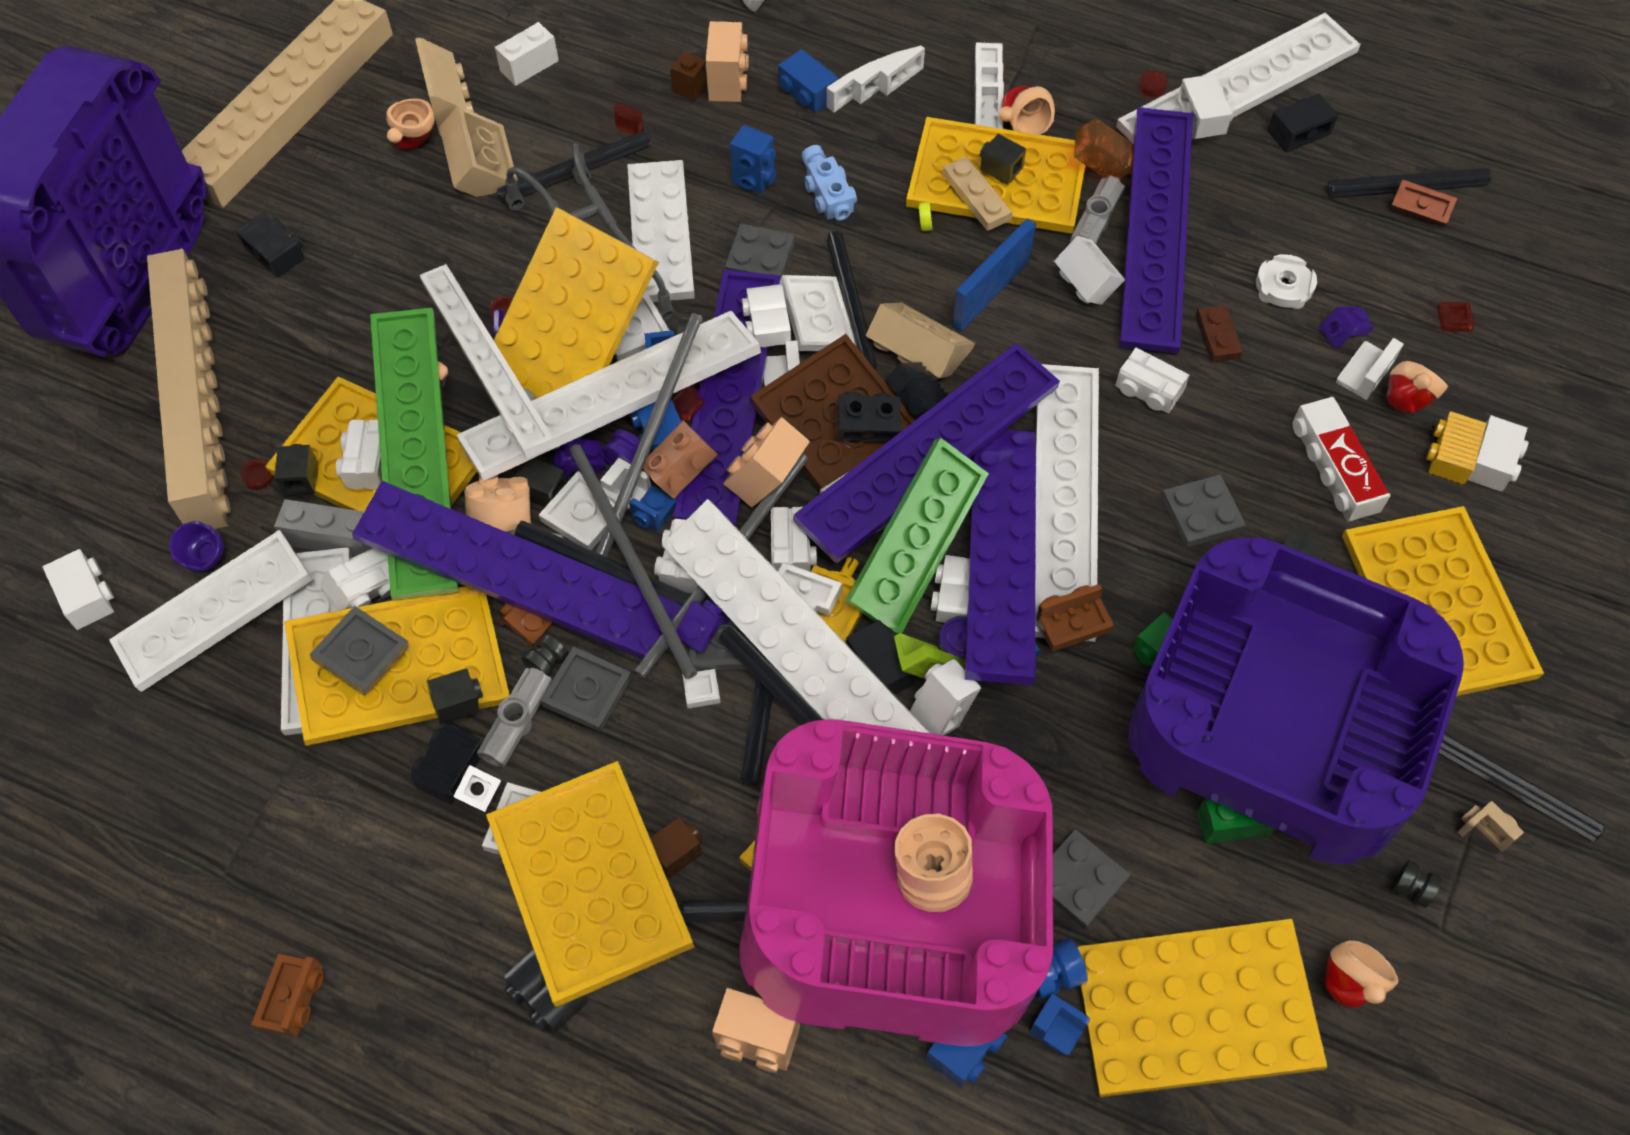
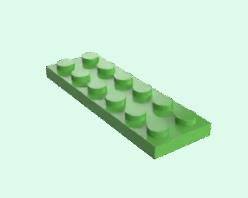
M942 438L935 439L845 602L874 622L881 620L886 629L891 628L895 635L902 633L989 473Z

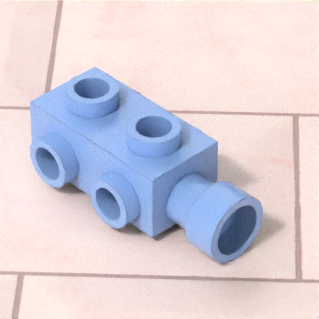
M819 145L809 146L801 155L807 167V176L804 177L806 190L808 193L814 192L816 196L814 198L815 207L819 214L824 213L827 220L832 218L844 220L854 211V203L857 202L856 192L852 186H848L845 171L842 166H838L833 156L826 158Z

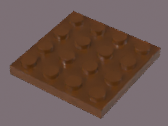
M844 334L751 395L749 402L766 423L769 422L773 425L782 417L810 441L803 451L808 460L802 469L819 491L851 471L886 444L835 441L834 405L839 394L858 392L861 395L874 396L878 393H887L891 397H897L847 334ZM901 403V431H903L916 420Z

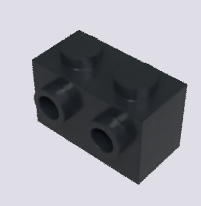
M858 392L839 394L834 405L835 441L887 443L901 432L900 397H891L887 393H878L874 396L861 395Z

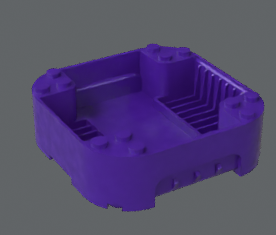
M74 46L58 47L44 55L43 59L0 116V297L21 328L29 336L106 357L109 353L117 355L128 348L152 313L151 309L148 308L151 303L147 256L178 249H184L188 256L200 234L205 214H201L203 210L202 198H207L202 168L187 163L154 94L161 81L157 74L144 63Z
M1236 538L1228 540L1208 550L1195 567L1132 712L1128 726L1130 750L1135 752L1141 764L1139 769L1150 782L1165 793L1174 797L1178 789L1182 787L1311 844L1310 858L1332 864H1352L1358 859L1368 856L1373 857L1382 851L1420 806L1425 797L1463 674L1464 659L1461 645L1454 631L1433 607L1413 597L1264 538Z

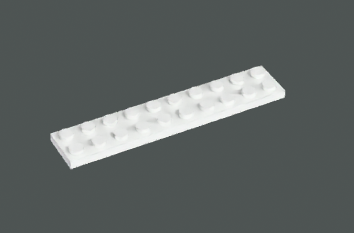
M1323 13L1205 75L1214 74L1219 85H1222L1224 97L1228 105L1232 106L1234 118L1356 54L1361 44L1331 17ZM1181 87L1141 108L1183 112L1178 102ZM1137 109L1119 118L1116 126L1133 144Z
M732 311L700 324L673 393L761 353L759 342ZM684 332L532 400V404L552 434L556 447L656 402ZM501 415L457 434L461 447L483 481L541 455L538 454L526 459Z
M1041 364L1060 380V383L1055 391L1036 405L1035 637L1045 638L1036 620L1039 605L1043 600L1053 595L1061 597L1070 594L1080 586L1088 585L1091 587L1097 585L1099 368ZM1097 637L1086 641L1095 642Z
M707 499L662 544L824 720H846L930 733L712 501Z

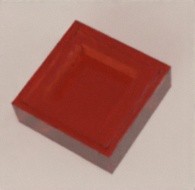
M620 102L614 106L616 128L631 135L644 130L641 111Z
M1440 302L1437 309L1442 331L1471 332L1475 324L1470 302Z
M693 385L682 389L672 400L681 422L684 420L686 423L706 403L698 389Z

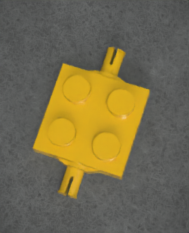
M851 557L846 559L840 572L828 571L816 565L811 570L812 573L842 583L843 590L830 616L817 612V614L845 643L846 637L853 633L862 616L860 611L845 602L856 582L852 575L859 565L856 559H853L852 562Z

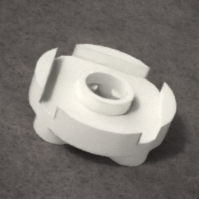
M1285 254L1274 256L1273 260L1267 263L1266 261L1263 262L1259 268L1256 277L1259 298L1265 303L1300 309L1313 295L1317 285L1316 273L1314 270L1311 273L1305 267L1307 262L1299 257ZM1283 278H1288L1291 284L1283 283Z

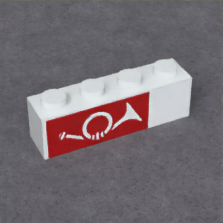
M1330 397L1301 405L1293 421L1294 432L1298 437H1301L1306 446L1309 459L1316 464L1323 484L1328 486L1331 491L1336 508L1343 513L1347 522L1380 513L1389 500L1390 494L1335 398Z

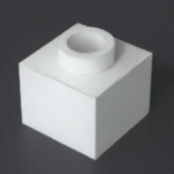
M469 765L453 797L485 812L501 780ZM475 782H480L484 786V792L479 796L473 795L470 791L471 785Z

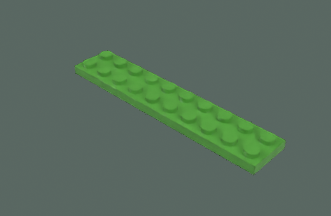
M433 308L370 314L382 481L452 509ZM388 554L392 600L459 592V584L457 582Z

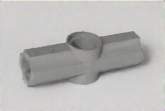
M1109 176L1101 179L1093 196L1087 201L1086 210L1071 236L1070 243L1076 236L1091 239L1097 244L1102 232L1107 229L1109 219L1124 191V185L1121 184L1119 178Z
M533 667L526 668L511 695L499 704L497 710L498 717L477 751V755L488 764L497 768H504L521 737L528 734L533 725L532 718L541 704V698L552 682V679L544 674L543 671ZM514 714H522L520 719L516 721L508 720Z

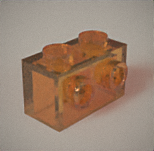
M1095 118L1076 130L1074 158L1104 178L1113 176L1121 179L1132 172L1134 144L1101 120Z

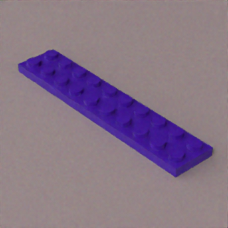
M1137 107L1119 347L1175 354L1179 353L1181 347L1193 113Z
M724 269L714 318L732 311L746 327V322L750 321L749 316H744L742 299L747 298L746 289L779 285L781 275ZM770 346L760 347L761 353L701 380L691 428L718 455L677 495L673 519L687 520L708 499L737 527L742 499L723 483L730 474L727 468L737 456L742 457L744 452L741 448L754 434L757 411L749 402L751 395L762 389Z
M1015 343L793 515V522L837 564L889 523L935 439L942 438L967 458H970L1055 391L1059 386L1060 380L1019 344Z
M1004 430L973 455V462L989 474L971 506L965 680L1034 685L1036 432Z
M381 481L352 533L353 540L641 659L645 657L662 634L638 586L385 481ZM658 595L672 621L682 605Z

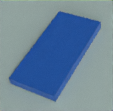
M1029 219L1025 220L956 290L952 322L954 329L961 332L1030 261L1036 223Z

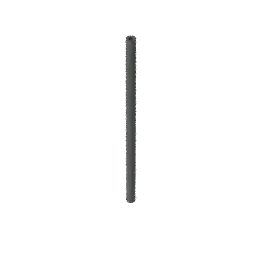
M691 313L613 507L620 523L703 319L702 316L696 313ZM607 525L595 552L605 557H608L614 542V537Z
M580 444L573 445L569 451L685 679L693 678L697 675V671Z
M804 453L801 454L784 481L762 499L739 530L747 539L751 537L807 462L808 457ZM699 585L671 622L675 630H677L692 601L702 602L707 596V593ZM663 634L660 635L634 670V673L642 679L646 678L669 647Z

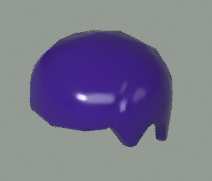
M200 521L181 524L172 533L169 542V549L173 560L183 567L199 573L213 569L221 560L225 548L221 534L211 526Z

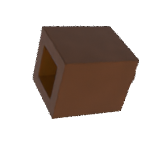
M684 51L670 67L672 92L696 101L708 86L706 60Z
M680 817L650 837L664 874L668 879L702 855L700 842L703 839L692 823L686 826Z

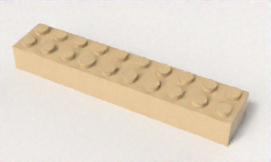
M334 0L182 150L187 163L202 168L206 183L207 198H204L205 200L224 208L393 35L386 10L364 0Z
M184 249L148 255L147 262L168 503L182 524L200 521L214 529L228 526L226 514L231 512L227 495H224V488L228 487V480L224 469L221 468V462H225V454L218 437L223 436L221 424L216 419V413L220 412V406L217 396L213 392V389L217 388V380L213 370H211V365L215 364L214 354L208 345V342L212 341V333L209 325L206 324V319L210 318V312L203 297L208 295L207 287L203 278L198 279L196 264L193 259H188Z

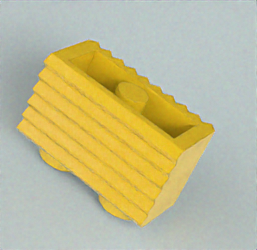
M1449 411L1445 420L1439 419L1433 432V436L1438 438L1437 443L1431 444L1426 456V460L1431 461L1428 472L1448 480H1453L1454 482H1459L1460 484H1465L1474 471L1487 423Z

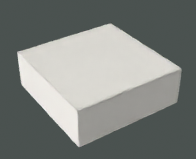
M715 669L698 671L697 675L690 679H685L682 674L688 708L720 703Z

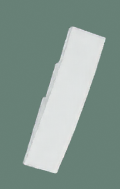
M976 43L975 125L1003 129V121L998 116L1002 108L1004 95L1003 43Z
M917 46L895 52L869 62L846 74L827 87L826 107L832 112H836L852 99L861 104L877 91H881L886 96L923 69L925 48Z

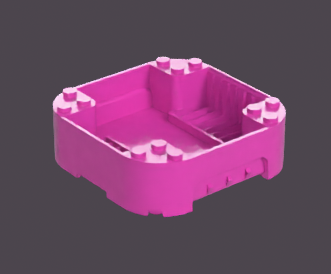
M836 719L809 722L786 734L774 747L769 757L756 809L758 819L744 928L739 947L741 968L749 987L751 985L754 987L757 993L764 999L763 1004L770 1010L798 1023L844 1029L845 1026L914 1035L919 1036L921 1041L957 1046H976L1000 1038L1003 1033L1016 1025L1046 978L1053 957L1052 804L1048 790L1038 773L1024 759L1007 748L976 740ZM924 814H942L954 818L966 828L972 841V888L968 897L959 906L945 912H927L915 908L904 899L898 887L895 840L902 827L911 819Z

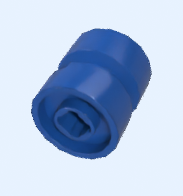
M1071 938L1053 943V957L1050 969L1035 994V998L1038 1001L1049 998L1052 993L1054 995L1059 994L1060 987L1070 990L1087 983L1088 975L1083 958Z

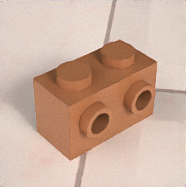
M683 420L647 457L643 469L660 488L674 499L718 454Z

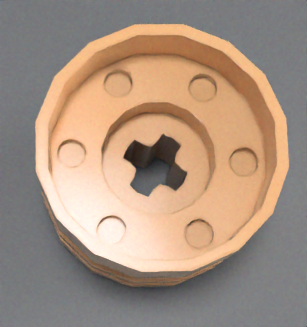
M924 814L911 819L900 829L895 840L898 887L904 899L915 908L927 912H945L959 906L968 897L973 885L971 837L966 828L957 820L942 814Z

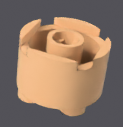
M479 475V481L466 486L464 492L467 516L503 531L516 530L520 521L531 524L530 492L526 478L512 477L508 479L498 478V475L483 481Z

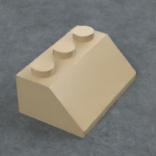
M416 38L429 99L441 136L439 127L457 106L473 112L471 101L465 102V99L470 98L466 82L460 83V80L465 79L461 63H455L452 52L425 39Z
M457 106L439 127L453 187L476 197L497 193V188L506 185L507 170L514 167L504 127L497 122Z
M904 303L880 304L866 334L868 338L874 340L873 345L886 352L891 350L897 353V358L901 362H922L923 366H926V371H930L933 379L937 380L938 378L951 376L975 345L969 339Z

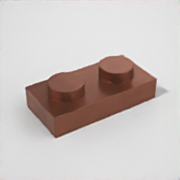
M1402 180L1390 209L1445 227L1458 198Z
M1227 305L1198 309L1196 318L1211 362L1241 359L1243 350Z

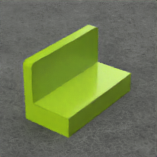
M902 633L894 636L901 668L904 672L926 679L925 674L938 663L944 665L953 659L965 670V659L938 650L934 645Z

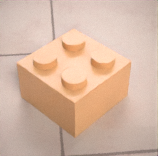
M709 22L706 53L709 101L741 102L742 91H747V74H743V71H748L749 56L744 54V51H747L748 35L743 34L742 22Z
M782 417L773 425L767 422L757 433L756 437L751 436L741 448L744 452L742 457L737 456L729 465L727 471L730 474L723 484L750 507H753L784 481L810 441Z
M727 988L712 1031L716 1048L721 1050L720 1054L725 1058L739 1062L742 1060V1057L757 1061L756 1067L771 1073H777L778 1069L787 1071L800 1030V1023L786 1019L773 1012L763 1004L764 999Z

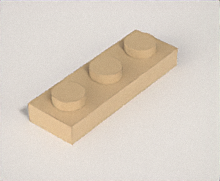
M967 156L943 167L942 175L987 231L1011 221V210Z

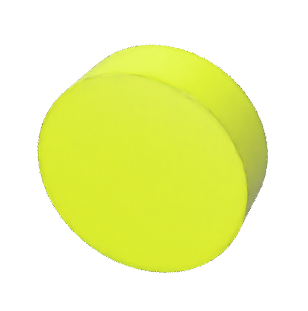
M930 202L920 203L918 206L921 230L932 231Z

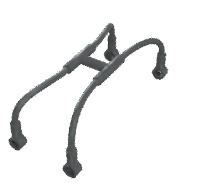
M574 143L572 151L575 167L572 170V175L578 184H583L584 192L591 204L570 212V214L581 220L599 215L605 227L610 229L618 240L636 249L617 228L616 221L596 188L590 184L591 173L585 165L584 154L581 152L580 145ZM511 167L507 170L505 184L508 194L505 196V200L511 210H519L525 204L524 198L518 191L514 174L525 179L539 192L546 201L551 215H553L556 207L561 209L558 202L553 200L546 189L529 173L518 167ZM655 270L652 277L659 288V304L656 308L664 322H667L675 317L676 311L670 303L669 291L666 290L663 279Z

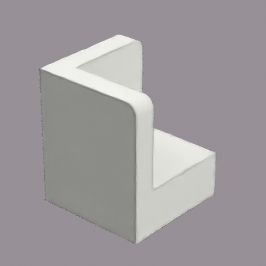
M618 458L600 480L601 486L619 495L630 464ZM641 472L630 501L633 498L640 501L651 487L650 476L647 473Z

